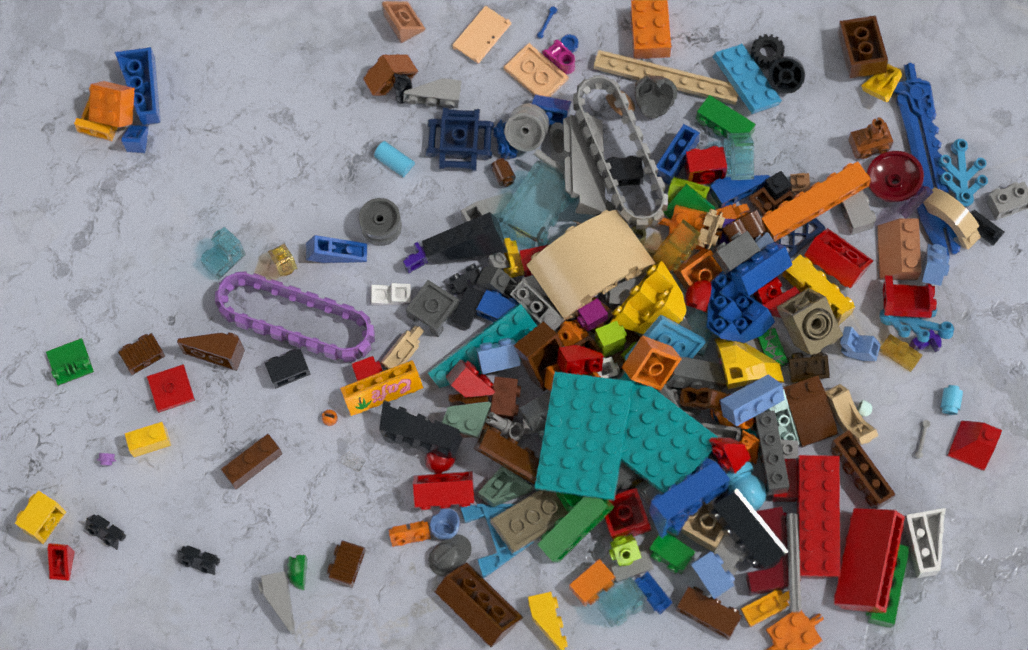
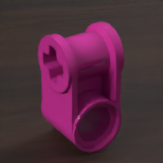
M555 39L554 44L548 49H544L542 53L565 74H571L576 67L575 56L562 42Z

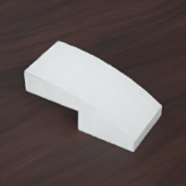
M391 283V286L371 285V305L410 303V284Z

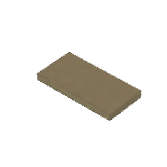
M539 490L492 518L490 523L513 554L541 537L547 531H551L555 527V522L559 518L565 517L569 512L566 511L555 492Z

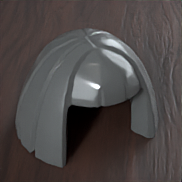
M648 75L640 78L635 84V100L642 114L652 119L666 114L675 103L677 87L671 80L662 76Z

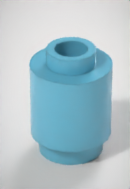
M948 385V388L943 389L941 401L943 413L957 415L961 409L963 391L960 390L959 386Z

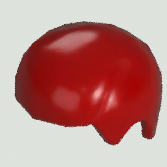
M431 452L425 455L426 467L429 471L436 474L450 470L456 461V456L454 459L449 457L442 458Z

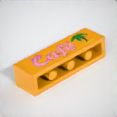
M413 360L340 389L350 415L353 416L380 406L384 400L389 402L423 389V385Z

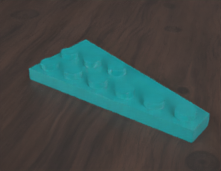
M519 303L427 373L439 388L448 386L450 383L446 376L461 359L465 363L467 360L472 363L480 375L482 372L480 371L476 348L480 347V344L487 342L495 344L504 338H510V340H514L517 343L537 325L522 304Z

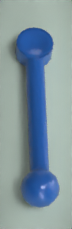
M554 6L550 8V14L541 31L537 33L539 39L544 37L547 25L553 14L557 13V8Z

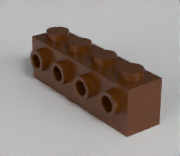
M850 430L835 438L831 443L830 451L833 456H840L843 470L847 475L850 474L852 476L855 487L859 491L862 490L865 494V500L868 505L875 509H880L892 501L896 495Z

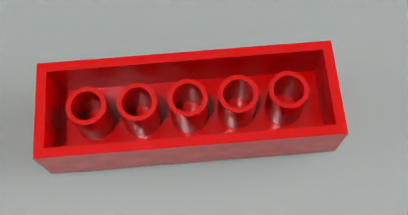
M799 455L797 457V515L800 576L840 577V456Z

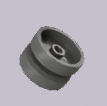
M375 198L369 200L361 208L359 222L362 234L368 242L384 246L397 240L401 234L402 222L399 209L394 202L386 198Z

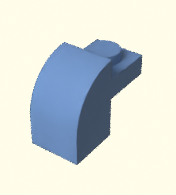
M845 326L842 333L843 336L840 337L841 352L850 358L876 362L881 345L874 336L859 335L853 327Z

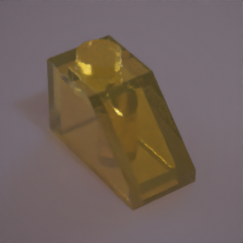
M285 243L268 251L280 277L290 275L297 269L295 260Z

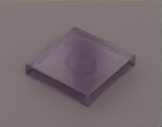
M922 185L919 192L908 199L897 210V213L907 219L933 191L929 187Z

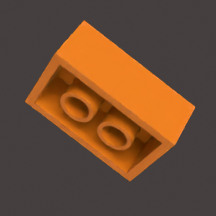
M631 0L630 13L634 59L670 57L671 37L668 0Z

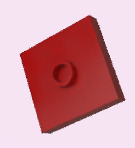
M184 364L147 376L158 413L195 401Z

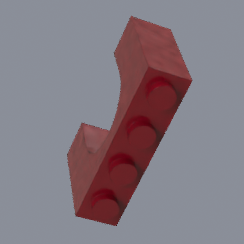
M782 506L756 511L788 550L787 513L783 512ZM788 553L782 556L779 563L770 569L747 573L746 581L750 596L789 589Z

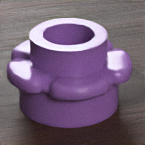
M99 453L97 461H100V465H112V462H116L115 454Z

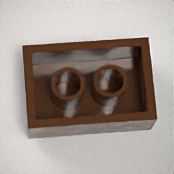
M876 15L839 21L838 37L849 78L886 73L888 57Z

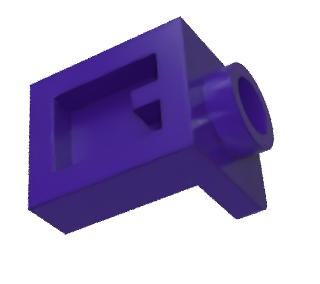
M418 242L414 243L417 253L410 254L403 261L404 268L408 274L428 263L423 245L420 247Z
M932 329L929 331L930 337L927 342H921L916 337L911 340L909 346L912 351L917 349L921 351L931 345L933 350L937 352L942 347V340Z

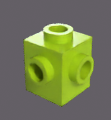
M632 534L618 536L614 541L609 542L611 549L608 550L612 561L616 560L619 566L631 565L633 561L642 558L636 539Z

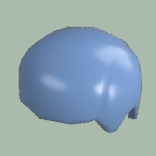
M442 508L437 515L432 516L429 526L432 535L438 539H451L458 533L460 519L454 510Z

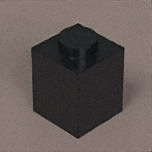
M782 171L767 178L764 184V188L775 201L789 192L792 186Z

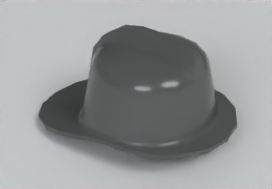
M456 534L451 539L442 540L429 555V567L435 574L447 576L469 559L472 552L471 543L465 536Z

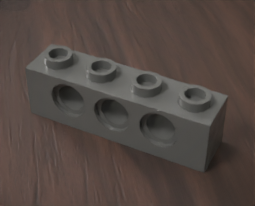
M775 410L762 412L754 417L756 437L760 440L759 454L767 496L787 493L790 486Z

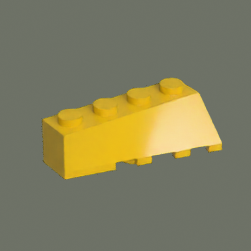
M801 254L792 261V266L782 274L792 286H796L800 293L810 288L824 295L838 325L843 323L853 313L855 309L854 302L849 297H845L837 285L831 284L826 279L825 274L820 270L817 271L813 267L812 262Z

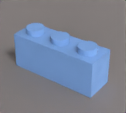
M768 374L721 399L720 404L723 416L735 426H738L784 401L785 398L782 384Z

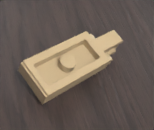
M414 326L410 331L406 330L380 363L387 370L406 363L418 349V344L420 343L418 338L424 330L419 326Z

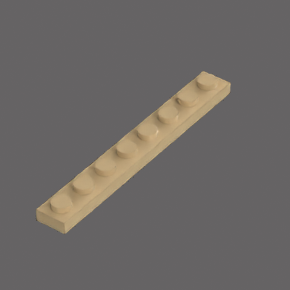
M598 50L593 67L595 70L635 80L648 75L662 76L671 80L676 85V90L706 98L711 95L719 101L736 105L738 93L731 83L601 50Z

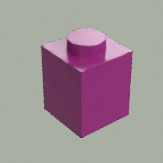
M598 298L578 309L577 321L581 327L585 326L587 331L608 320V313Z

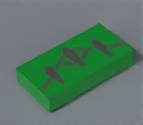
M775 328L769 329L762 336L757 337L763 354L780 363V367L788 364Z

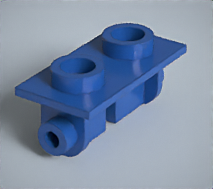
M499 120L493 129V135L498 144V153L504 159L507 156L516 158L518 150L510 145L504 131L507 122L503 123L502 120Z
M648 571L641 578L639 577L634 581L636 584L635 588H638L642 595L646 596V600L653 607L654 612L657 611L658 614H662L673 603Z

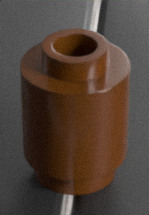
M504 158L495 160L491 166L499 185L504 187L511 186L516 176L509 162L505 161Z

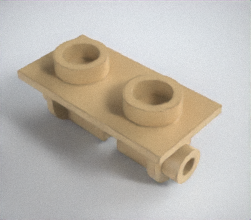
M713 209L707 212L703 225L710 227L709 230L702 228L697 239V245L705 247V244L709 245V250L711 246L715 247L719 237L715 235L717 228L721 229L725 220L722 217L723 212L719 216L716 215L717 211Z

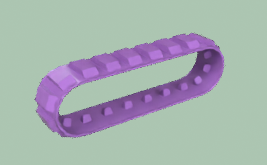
M246 271L235 272V274L226 276L219 283V289L215 291V303L219 308L221 316L229 323L234 322L237 327L246 330L251 328L254 333L263 336L266 334L271 335L272 339L281 342L286 340L290 345L298 348L304 346L307 348V351L316 354L324 353L325 357L333 360L339 358L344 362H356V359L364 358L372 350L371 343L375 342L374 326L371 325L370 317L362 310L356 311L353 306L344 303L342 305L337 304L335 300L327 297L324 299L319 298L318 294L309 291L306 293L301 292L300 288L291 285L287 287L282 282L273 279L271 281L266 280L264 276L256 273L251 275ZM252 286L254 289H261L270 292L272 295H279L288 298L290 301L300 302L307 305V307H314L323 310L325 313H332L341 316L343 319L356 321L359 327L364 326L367 330L362 331V337L365 338L356 347L339 348L335 344L331 343L330 345L319 341L317 338L301 335L300 332H292L283 329L284 327L274 326L266 323L264 320L248 317L247 314L236 313L231 306L226 308L225 303H228V294L236 287Z

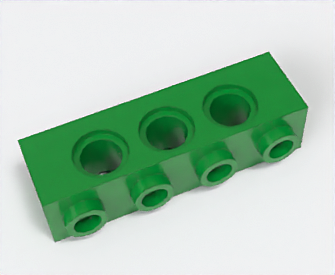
M899 544L886 613L866 612V616H869V623L890 628L895 625L910 549L909 546Z

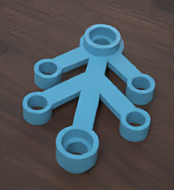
M957 139L952 143L951 150L957 155L958 169L951 164L950 156L943 155L938 160V163L948 172H944L940 176V182L955 194V199L964 207H969L974 202L973 194L988 183V178L985 175L978 176L975 179V184L969 189L967 182L978 171L984 169L987 162L984 158H978L973 166L966 171L965 152L968 149V144L964 139ZM953 177L959 182L960 188L952 181Z
M936 307V310H933V311H932V316H931V317H935V316H936V314H937V307ZM884 309L879 313L881 322L885 325H892L898 331V335L903 338L909 337L912 330L919 341L927 342L930 332L920 327L938 331V335L943 339L953 337L954 327L948 321L938 324L922 320L925 319L922 317L884 315Z

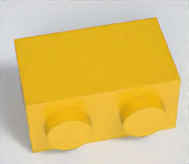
M163 422L124 433L129 452L133 457L171 446L167 428Z

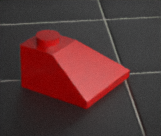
M961 420L947 456L985 471L997 446L1002 430L984 422Z

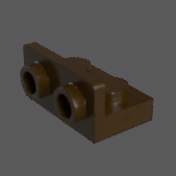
M822 350L812 355H803L802 352H796L786 357L789 363L791 382H800L817 375L820 379L830 378L828 355L822 352Z

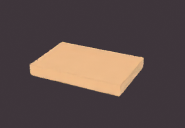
M530 43L504 66V70L534 96L536 94L551 97L569 80V77Z

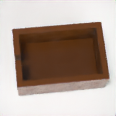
M544 321L514 345L530 380L542 391L547 390L544 386L545 368L557 364L559 347H563L558 334Z

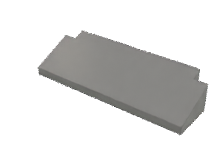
M575 113V115L571 114L570 117H566L563 120L564 151L569 154V157H566L564 160L565 191L571 194V198H579L575 213L598 216L606 210L605 177H601L597 169L598 160H593L590 153L591 144L586 143L583 136L584 127H579ZM589 115V125L591 129H595L597 132L595 139L598 146H603L602 120Z

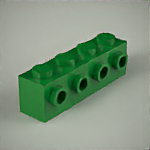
M582 496L583 499L578 504L575 503L568 509L569 513L565 517H561L555 522V527L551 531H547L542 535L538 546L552 562H561L614 508L609 500Z

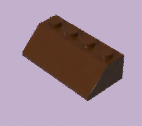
M491 427V429L485 428L473 449L535 485L540 460L534 456L535 452L527 447L523 449L517 446L519 442L511 437L507 439L502 437V432L494 427Z
M467 562L445 576L434 591L491 648L500 642L523 619V616Z

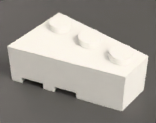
M946 508L905 516L904 529L910 547L916 578L937 575L941 569L942 537Z

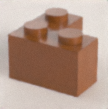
M384 54L367 71L363 80L373 96L387 95L394 87V73L404 74L412 80L419 71L408 54Z

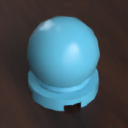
M746 462L736 474L730 471L726 473L730 478L727 489L728 491L738 489L754 510L757 511L766 501L767 491L764 483L757 476L752 475L754 471L752 464Z

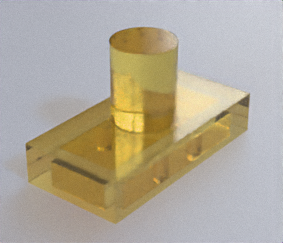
M892 334L888 336L879 349L881 353L912 372L923 356L911 348L907 342H902Z

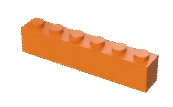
M857 161L854 164H847L839 173L834 172L826 178L827 180L822 183H815L811 186L810 190L805 193L804 191L798 193L794 197L795 199L790 202L785 201L773 212L772 210L766 212L761 218L767 229L765 232H768L774 242L869 187L871 179L860 163Z

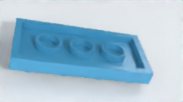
M743 44L714 53L713 59L751 114L775 107L782 102Z

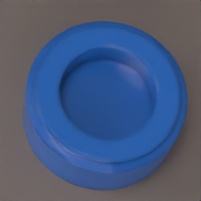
M568 34L563 36L560 41L571 53L577 51L579 41L576 36Z

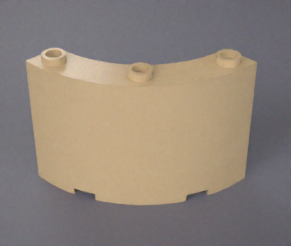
M616 209L612 211L605 210L600 215L576 227H569L565 234L541 252L532 255V260L527 264V267L563 319L566 320L578 316V309L592 302V298L600 292L604 295L617 287L618 281L624 278L628 281L644 275L655 262Z

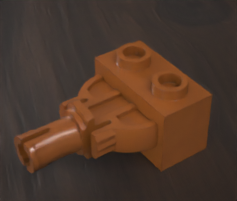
M880 117L877 120L876 118L873 119L872 124H869L867 128L850 132L848 139L855 159H867L873 154L888 152L894 142L887 123Z

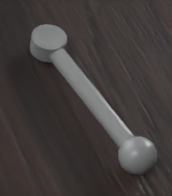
M924 420L922 423L923 431L918 451L915 453L916 458L923 457V444L927 428L930 426L928 420Z

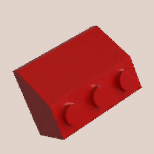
M828 228L815 237L804 254L812 264L818 265L827 275L835 277L841 285L850 289L874 262L870 257Z
M473 471L414 475L413 492L415 508L419 507L420 510L431 509V506L449 508L451 505L459 504L460 507L470 506L471 503H474Z

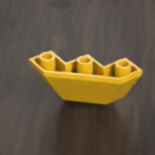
M662 261L656 266L653 264L648 268L646 276L638 285H635L630 290V295L622 305L616 307L612 312L614 316L610 323L617 321L619 326L622 325L625 329L644 334L660 315L677 324L683 320L686 313L683 293Z
M721 338L714 339L718 358H721L728 389L747 386L768 374L778 382L784 383L780 363L747 343Z

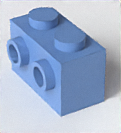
M939 244L927 245L922 264V282L942 285L943 278L948 275L950 267L948 265L950 256L947 255L946 247Z
M504 338L499 340V343L491 344V342L480 344V347L476 348V353L482 374L521 366L519 356L514 348L516 342L510 340V338Z
M711 551L691 565L712 597L716 599L734 587L733 581H735V578L729 570L724 571L721 566L724 562L719 554L716 553L714 555Z

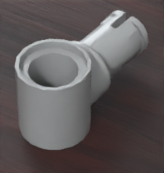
M494 412L488 414V417L492 419L486 418V423L501 431L503 437L519 440L524 435L522 424L507 418L503 419Z

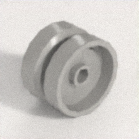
M522 104L513 110L505 125L506 139L517 150L532 151L538 148L544 141L549 129V119L544 110L537 105Z

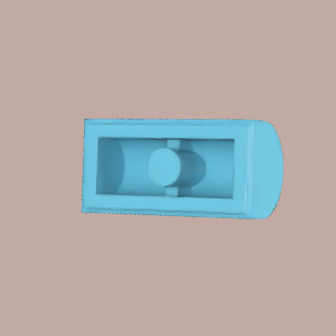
M383 141L374 153L376 159L403 178L415 165L413 160L386 141Z

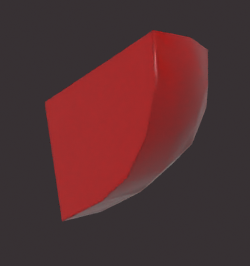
M700 280L689 286L684 296L685 305L706 311L711 295V282Z

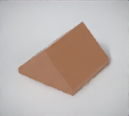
M408 1L382 2L383 15L401 43L425 31V27Z

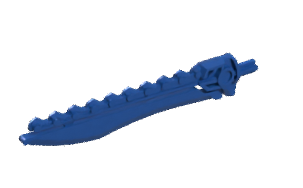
M910 62L904 65L906 81L898 82L894 93L898 95L896 102L907 133L911 155L921 163L924 171L923 185L915 195V205L922 225L932 244L946 247L947 255H949L943 230L945 228L950 252L957 254L960 252L961 246L954 241V238L957 237L956 233L944 220L928 213L922 201L934 187L918 119L921 122L935 187L946 193H949V188L940 182V176L946 171L938 163V160L942 157L938 152L942 143L935 137L939 132V128L932 122L936 119L937 114L935 113L931 84L929 81L917 78L915 64Z

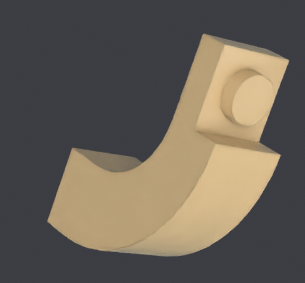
M934 187L922 199L928 213L941 218L954 230L963 248L969 250L981 238L977 230L979 224L958 200L948 193Z
M838 384L825 391L832 414L844 433L850 430L861 445L871 442L872 439L878 436L877 430L859 414L847 388Z

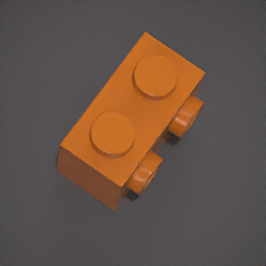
M599 559L569 584V589L584 606L588 604L593 605L600 598L598 596L603 591L608 592L614 587L615 576Z

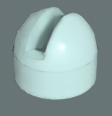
M861 400L857 410L861 416H868L871 414L873 407L869 402Z

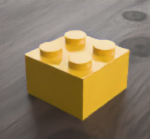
M38 490L36 494L29 498L27 507L19 512L15 524L23 532L44 544L66 514V511L56 501Z

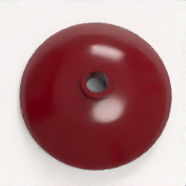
M903 151L882 153L873 159L867 169V174L871 179L870 191L879 199L887 202H902L912 198L919 192L924 181V171L921 163L913 155Z

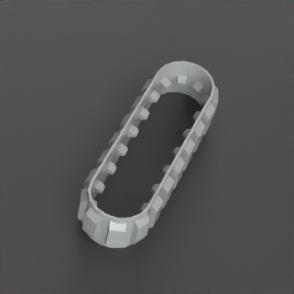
M593 75L589 79L585 78L577 85V93L573 94V110L576 111L575 117L579 127H584L583 136L586 143L591 144L590 153L593 160H598L597 169L600 176L605 177L604 185L608 194H612L611 202L614 209L620 211V215L626 223L636 226V229H647L651 225L656 226L664 218L663 211H667L668 195L664 194L665 185L662 178L657 177L658 169L654 160H650L651 153L647 143H642L643 134L640 127L635 126L636 118L632 110H628L629 102L625 93L620 92L621 86L614 79L610 80L605 75ZM593 89H603L609 95L612 94L616 99L614 102L616 108H620L623 118L621 120L623 125L627 124L631 133L629 139L635 142L638 149L636 155L642 159L645 165L643 171L645 175H649L652 182L651 190L652 192L656 191L659 198L655 200V206H660L658 211L653 210L650 216H635L631 210H627L624 206L626 202L624 196L620 197L616 188L619 185L617 179L613 180L609 170L612 167L610 163L605 162L602 155L604 152L603 146H598L595 139L597 132L595 129H591L588 122L590 116L588 112L584 113L582 105H585V99L582 98L583 95L589 94Z

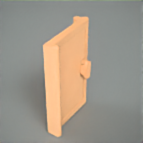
M485 6L455 41L453 49H457L479 64L512 23L509 19H505Z

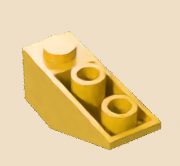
M551 592L529 596L528 603L532 620L558 650H565L568 647L565 635H561L560 628H563L561 616H557L555 610L559 608L557 597H552Z

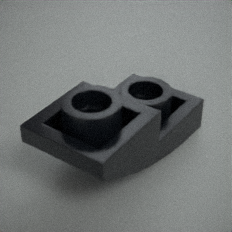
M468 286L456 309L452 322L470 329L484 292Z

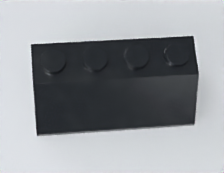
M738 489L723 492L706 507L710 511V517L720 523L724 534L733 539L735 547L747 556V561L753 568H765L789 552Z

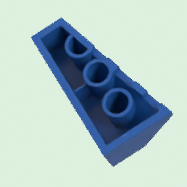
M151 47L115 52L126 85L135 88L134 106L142 125L161 123L156 62Z
M716 462L710 465L705 464L699 469V472L694 475H688L684 478L683 482L678 485H672L666 493L658 494L651 500L649 512L661 538L667 535L666 530L672 525L675 528L679 526L688 513L693 515L700 509L703 502L708 504L728 488L730 478Z

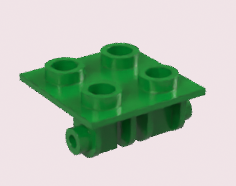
M83 338L46 351L52 368L51 373L56 380L57 386L94 372Z

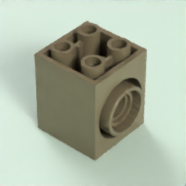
M810 288L777 307L794 346L809 355L819 353L822 348L834 344L843 336L826 297Z

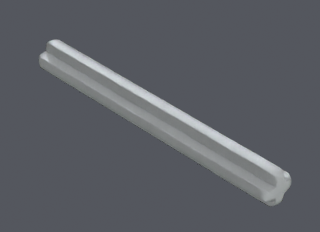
M789 513L786 516L787 547L789 551L790 612L798 613L801 611L798 515L796 513Z

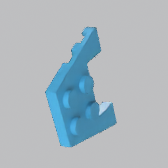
M477 504L460 507L465 523L486 518L497 551L496 554L477 559L483 578L493 573L534 543L533 541L512 554L490 523L492 518L516 504H500L495 507Z

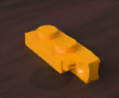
M775 590L741 608V612L750 628L789 607V591L783 593L781 590Z

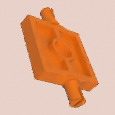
M676 205L672 218H663L658 223L669 226L668 243L697 250L706 249V244L705 247L697 245V239L702 228L706 230L710 228L703 225L707 212ZM717 230L715 235L721 239L723 231Z
M802 610L798 613H789L766 629L773 644L766 650H810L823 641L815 628V625L824 620L823 616L819 618L821 614L818 613L809 619Z

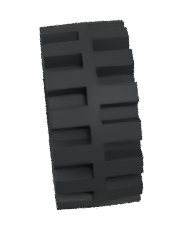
M764 34L763 37L760 35L758 39L754 40L751 56L756 64H759V68L765 67V70H768L775 60L784 56L785 47L783 41H779L777 36L774 38L773 34H770V36ZM770 47L774 49L775 55L764 56L761 54L760 49Z

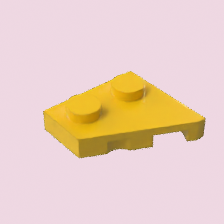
M888 64L886 73L873 75L861 85L863 91L887 103L902 76L901 70Z

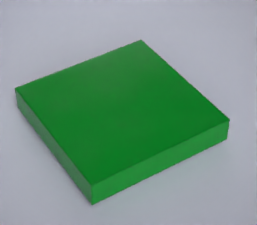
M685 184L668 204L667 211L663 212L664 215L671 219L676 205L709 212L710 209L714 210L716 207L688 184Z

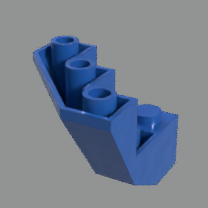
M722 271L711 282L712 288L708 303L707 329L719 338L746 343L762 336L775 323L774 318L766 307L750 296L738 292L733 278L729 274H725Z

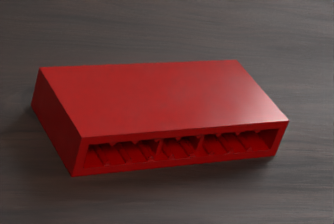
M853 508L849 532L846 536L845 551L842 556L840 577H838V585L834 594L835 605L844 610L886 613L905 516L896 510Z

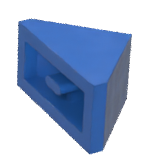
M129 126L122 137V143L127 152H146L148 126Z

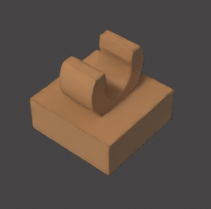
M809 173L790 174L791 192L793 194H798L802 191L805 193L810 190Z

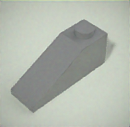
M284 571L262 575V582H259L260 594H264L290 633L296 634L287 574Z

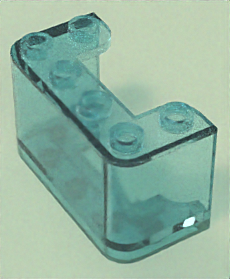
M539 160L536 161L500 215L499 224L502 233L528 248L547 245L549 239H547L549 235L548 230L551 226L554 227L556 225L560 212H564L567 206L574 204L577 198H571V194L565 191L564 174Z

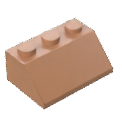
M899 218L878 225L879 280H884L885 275H892L893 280H918L921 274L919 219Z

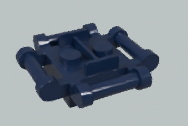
M443 107L442 119L428 120V148H426L425 155L427 157L440 156L439 170L462 168L477 171V158H492L491 136L494 122L480 121V109L449 110V108ZM441 127L440 147L435 148L436 128ZM479 129H484L483 150L478 149ZM446 156H450V159H468V157H471V161H448Z

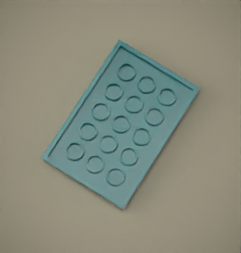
M562 372L554 373L535 489L615 501L634 384L632 381Z
M625 372L619 380L632 381L634 384L621 462L664 494L672 485H678L683 482L685 477L694 474L713 452L709 439L711 437H719L653 387L631 380Z

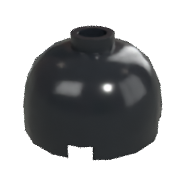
M791 56L778 58L769 68V84L775 91L782 94L796 92L801 88L805 80L806 73L803 64Z

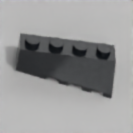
M491 212L422 241L426 257L434 264L458 261V259L463 258L471 259L481 255L489 256L499 252L508 253L499 221Z
M384 400L379 430L386 442L401 444L406 448H416L424 453L431 452L442 458L449 457L454 459L463 440L459 429L437 420L432 423L424 415L418 413L417 416L408 413L406 408L399 406L396 409L390 406L391 402Z

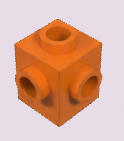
M577 319L563 322L559 327L560 330L557 332L563 346L575 345L589 336V333L584 327L580 326Z

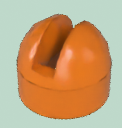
M331 409L324 411L322 414L323 423L327 426L336 424L338 420L336 412ZM327 414V415L334 416V419L331 418V417H327V416H325V415Z

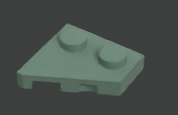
M491 402L450 406L447 408L442 423L459 429L462 434L479 439L491 407Z
M502 466L478 492V497L492 507H495L531 492L532 486Z

